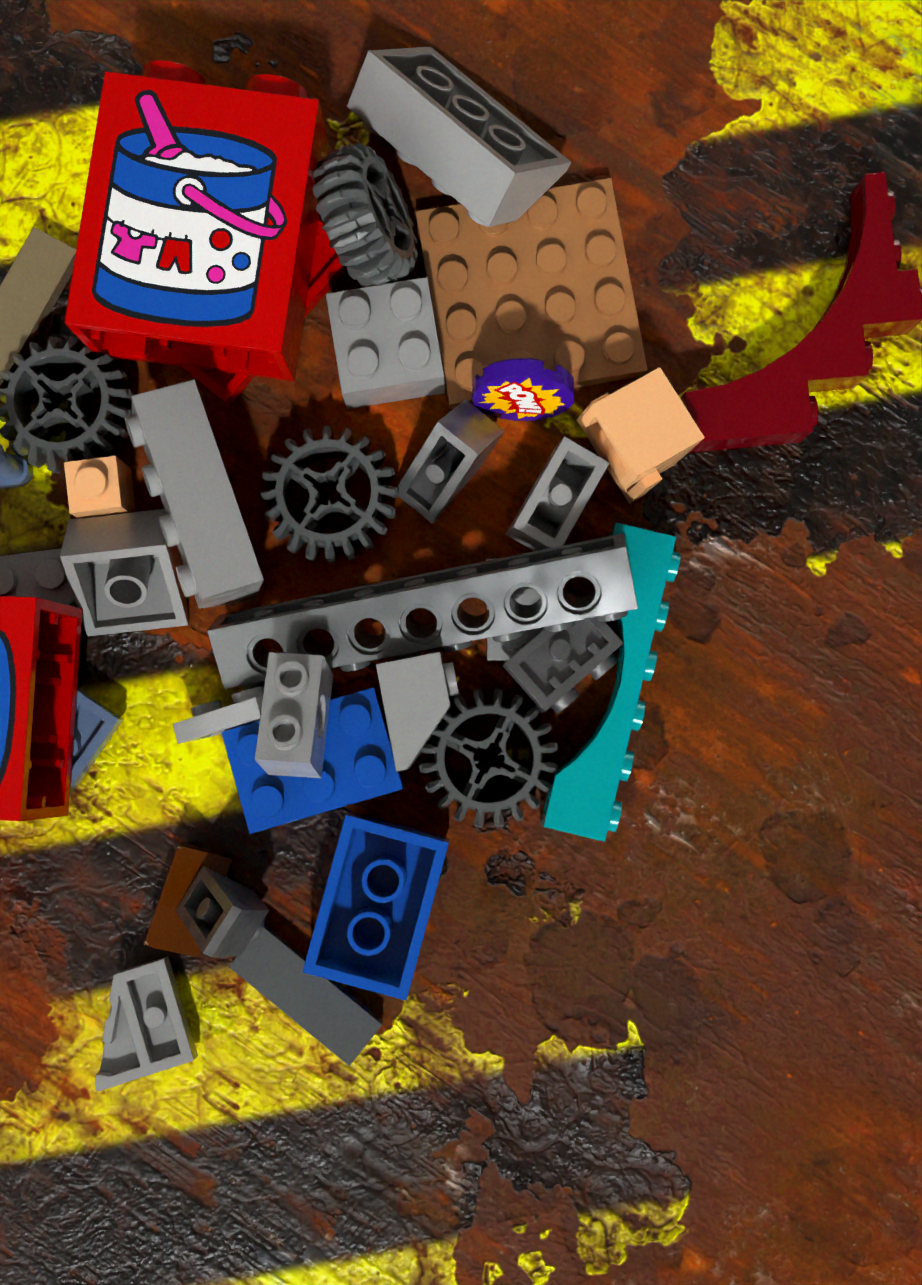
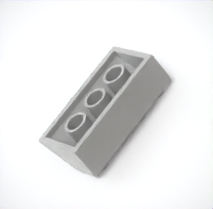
M432 47L368 51L347 107L363 120L362 124L369 132L383 137L395 147L397 155L403 161L417 166L432 179V185L438 191L452 196L467 209L468 216L476 223L492 227L517 221L568 170L571 161Z
M195 380L131 396L132 415L125 416L127 430L134 448L144 447L149 462L148 465L142 466L144 480L150 496L160 495L166 514L159 516V522L168 547L177 545L183 565L176 566V572L184 596L194 595L199 609L246 603L255 600L264 579Z

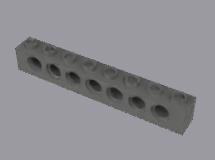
M622 533L221 614L209 627L207 633L224 689L242 686L243 690H248L256 687L263 688L265 685L269 655L261 640L265 638L277 641L282 646L284 653L323 655L329 668L341 667L342 671L349 672L367 667L371 664V660L391 657L392 661L419 656L423 650L441 647L444 652H454L469 647L474 640L492 637L495 642H505L521 637L524 633L523 631L544 627V630L548 632H557L573 627L575 621L596 617L601 622L614 621L625 617L629 610L638 609L624 534ZM573 577H585L593 583L591 590L583 595H573L564 588L565 583ZM529 587L536 590L541 598L532 605H522L514 600L512 594L519 588ZM467 598H478L484 601L489 609L481 615H471L463 610L460 603ZM416 608H425L435 615L437 621L431 625H421L412 619L410 612ZM366 618L375 619L383 625L385 632L380 635L369 634L361 627L360 621ZM320 628L328 631L332 635L334 643L329 645L318 643L312 637L310 630Z

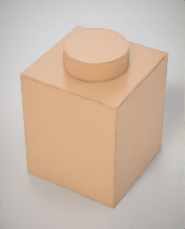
M117 456L64 462L69 513L77 518L136 512L131 468Z

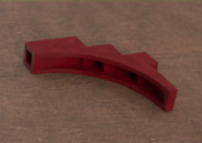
M885 172L865 174L850 194L851 235L844 271L830 305L814 329L795 348L759 371L724 385L688 391L683 394L681 401L705 437L689 453L800 443L813 432V427L818 422L817 400L815 396H809V392L855 388L869 375L873 365L872 345L870 341H865V338L906 335L922 321V286L919 283L918 269L897 271L900 267L902 253L899 240L893 238L891 221L895 215V196L892 190L887 189Z

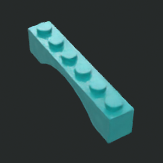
M617 522L611 528L609 536L624 534L638 609L629 610L625 617L614 620L617 636L623 644L618 648L619 661L617 663L615 685L606 712L590 739L571 760L552 774L550 780L552 789L547 793L540 822L546 828L603 842L606 840L607 831L616 832L619 824L622 802L615 800L619 780L627 782L631 773L634 752L627 750L631 730L639 731L642 725L646 702L638 700L643 680L650 682L654 674L657 652L650 650L654 631L662 632L665 626L669 602L662 601L666 581L674 582L681 558V553L673 551L676 541L675 536Z

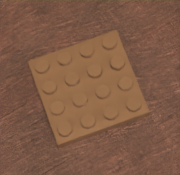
M611 178L549 188L517 221L492 227L483 226L473 221L462 204L415 211L450 409H454L465 399L474 405L472 379L476 374L480 377L483 376V368L507 359H538L539 361H544V369L555 372L556 365H560L574 377V388L646 375L648 369Z

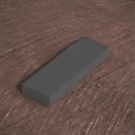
M264 924L259 936L249 942L242 955L237 956L229 967L350 1066L382 1026L383 1020L337 982L303 973L306 957Z

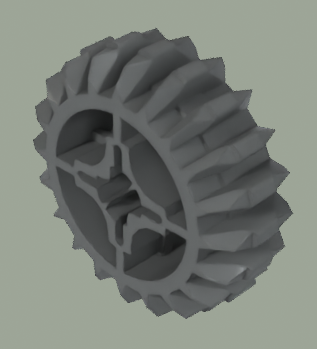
M362 143L352 146L346 145L328 153L327 157L317 162V169L313 171V180L315 182L313 194L318 200L316 211L321 215L322 229L326 231L329 237L330 247L334 248L338 254L339 263L347 267L349 276L354 280L357 279L358 283L363 287L399 282L400 279L414 271L418 252L415 248L417 246V238L413 233L414 223L408 213L409 206L402 197V189L398 188L393 172L387 170L384 159L377 156L371 147H366Z
M49 336L47 350H43L37 343L30 342L29 350L32 356L28 359L19 354H13V361L19 366L14 373L9 370L0 371L1 377L9 383L8 388H0V401L6 403L0 407V421L6 422L0 429V434L6 440L14 441L11 449L15 454L20 457L28 455V463L36 468H40L46 463L47 469L55 474L61 473L64 468V462L99 458L97 453L101 450L110 456L116 455L117 450L110 442L114 436L120 440L128 439V432L119 425L120 422H125V416L132 415V411L124 406L132 402L131 396L134 393L130 389L123 388L129 382V377L123 370H115L118 362L113 356L108 354L102 356L95 355L87 346L83 348V343L77 337L72 336L69 337L65 346L57 337ZM62 371H82L79 375L73 373L62 381L49 379L52 375ZM100 388L101 406L98 416L93 422L90 416V407L98 397L96 391ZM38 391L39 404L35 411L31 414V416L33 417V420L31 421V402L35 392ZM54 392L64 400L67 399L72 403L70 408L78 415L77 419L67 411L64 412L59 408L60 402L53 396ZM67 429H77L83 433L74 439L64 442L46 441L52 434L57 437Z
M325 425L322 429V440L317 441L312 431L305 429L303 431V438L307 444L298 448L296 442L289 438L285 441V445L291 453L287 459L279 453L272 454L271 460L280 468L279 473L274 471L263 472L262 478L264 481L276 486V488L261 491L260 499L268 504H277L268 508L263 513L264 519L267 522L281 521L272 531L278 540L284 539L293 533L287 545V549L290 552L297 553L307 543L306 558L308 561L314 562L318 558L320 549L325 548L326 561L329 564H335L337 548L342 547L348 560L352 561L356 559V552L352 544L360 540L364 549L371 551L374 545L367 533L372 530L382 537H385L388 533L387 527L377 519L379 516L387 519H393L396 516L395 508L383 503V501L394 500L399 496L396 487L383 485L395 478V472L392 467L377 469L383 464L386 456L381 449L367 455L371 447V440L367 436H363L352 446L353 432L350 428H344L339 440H334L332 427ZM324 458L344 459L342 463L337 462L331 470L324 473H317L306 467L312 462ZM358 467L365 472L371 483V496L366 510L359 506L357 501L349 495V489L354 481L353 474ZM294 481L299 483L309 493V502L304 509L306 515L300 524L295 521L290 508V491ZM314 485L320 489L328 486L330 490L331 485H336V489L344 504L339 501L331 504L329 500L328 505H322L323 500ZM335 516H342L351 522H356L348 529L337 533L322 534L314 532L317 526L322 527L328 519Z
M478 688L473 691L474 706L467 708L465 700L460 694L454 697L455 705L460 712L452 716L447 711L443 717L447 724L442 730L437 727L432 734L438 736L436 745L426 743L421 750L423 753H434L435 762L423 763L419 766L421 773L436 771L438 779L429 782L425 788L428 793L435 792L441 787L445 789L447 794L437 803L441 810L447 808L454 799L460 804L455 811V820L461 822L469 808L476 811L474 826L481 828L484 824V812H493L494 824L499 828L504 826L502 810L510 808L514 819L521 821L524 816L517 805L525 799L533 809H537L540 806L539 800L530 794L535 786L544 792L551 791L552 785L545 780L539 779L541 770L550 773L557 772L558 765L556 763L543 762V753H553L558 750V746L555 742L540 743L538 736L547 734L551 731L552 727L549 723H544L535 729L533 728L530 721L537 717L540 712L536 706L528 709L524 716L517 712L522 704V696L516 694L511 699L509 707L501 705L503 690L496 688L492 695V704H484V694L482 689ZM484 714L500 716L492 733L482 741H473L454 732L461 723L474 716ZM514 724L521 729L528 741L531 753L529 769L515 763L506 753V742ZM500 732L501 738L497 746L501 751L496 755H503L502 762L512 766L513 770L508 771L501 766L499 768L490 766L486 772H483L480 780L475 782L480 771L475 764L480 760H474V753L465 749L463 745L468 744L476 749L478 747L487 749L490 743H494ZM446 746L463 753L471 762V775L463 792L455 786L447 772L445 764ZM495 775H505L522 783L513 793L501 799H477L485 783Z

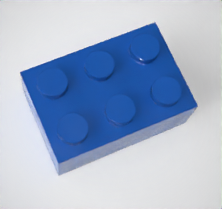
M374 687L330 700L322 778L268 775L255 760L260 721L221 732L249 834L405 788L401 771L396 772L386 717L378 690Z
M352 811L347 813L344 818L302 972L407 1001L446 856L449 838Z

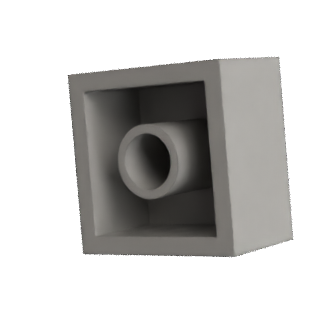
M427 277L326 294L341 392L347 409L445 393L444 372Z

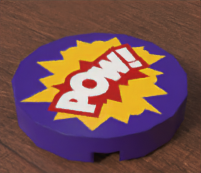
M514 358L494 362L483 368V376L480 377L476 374L472 379L473 403L483 413L500 419L536 421L551 418L567 411L573 405L574 377L560 365H556V372L544 369V361L533 358Z

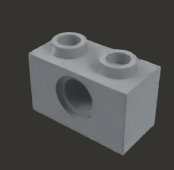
M564 436L552 451L505 535L533 551L562 546L608 467L609 462Z
M269 652L255 753L256 762L268 775L322 778L333 673L323 655Z

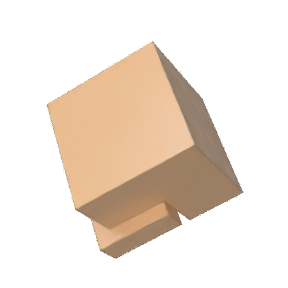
M660 367L610 395L606 393L591 401L577 418V422L599 457L609 462L607 470L629 504L649 492L662 480L660 473L674 466L705 438Z

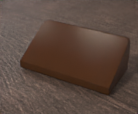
M188 842L179 844L144 945L200 957L202 951L175 910L203 866L228 877L234 858Z

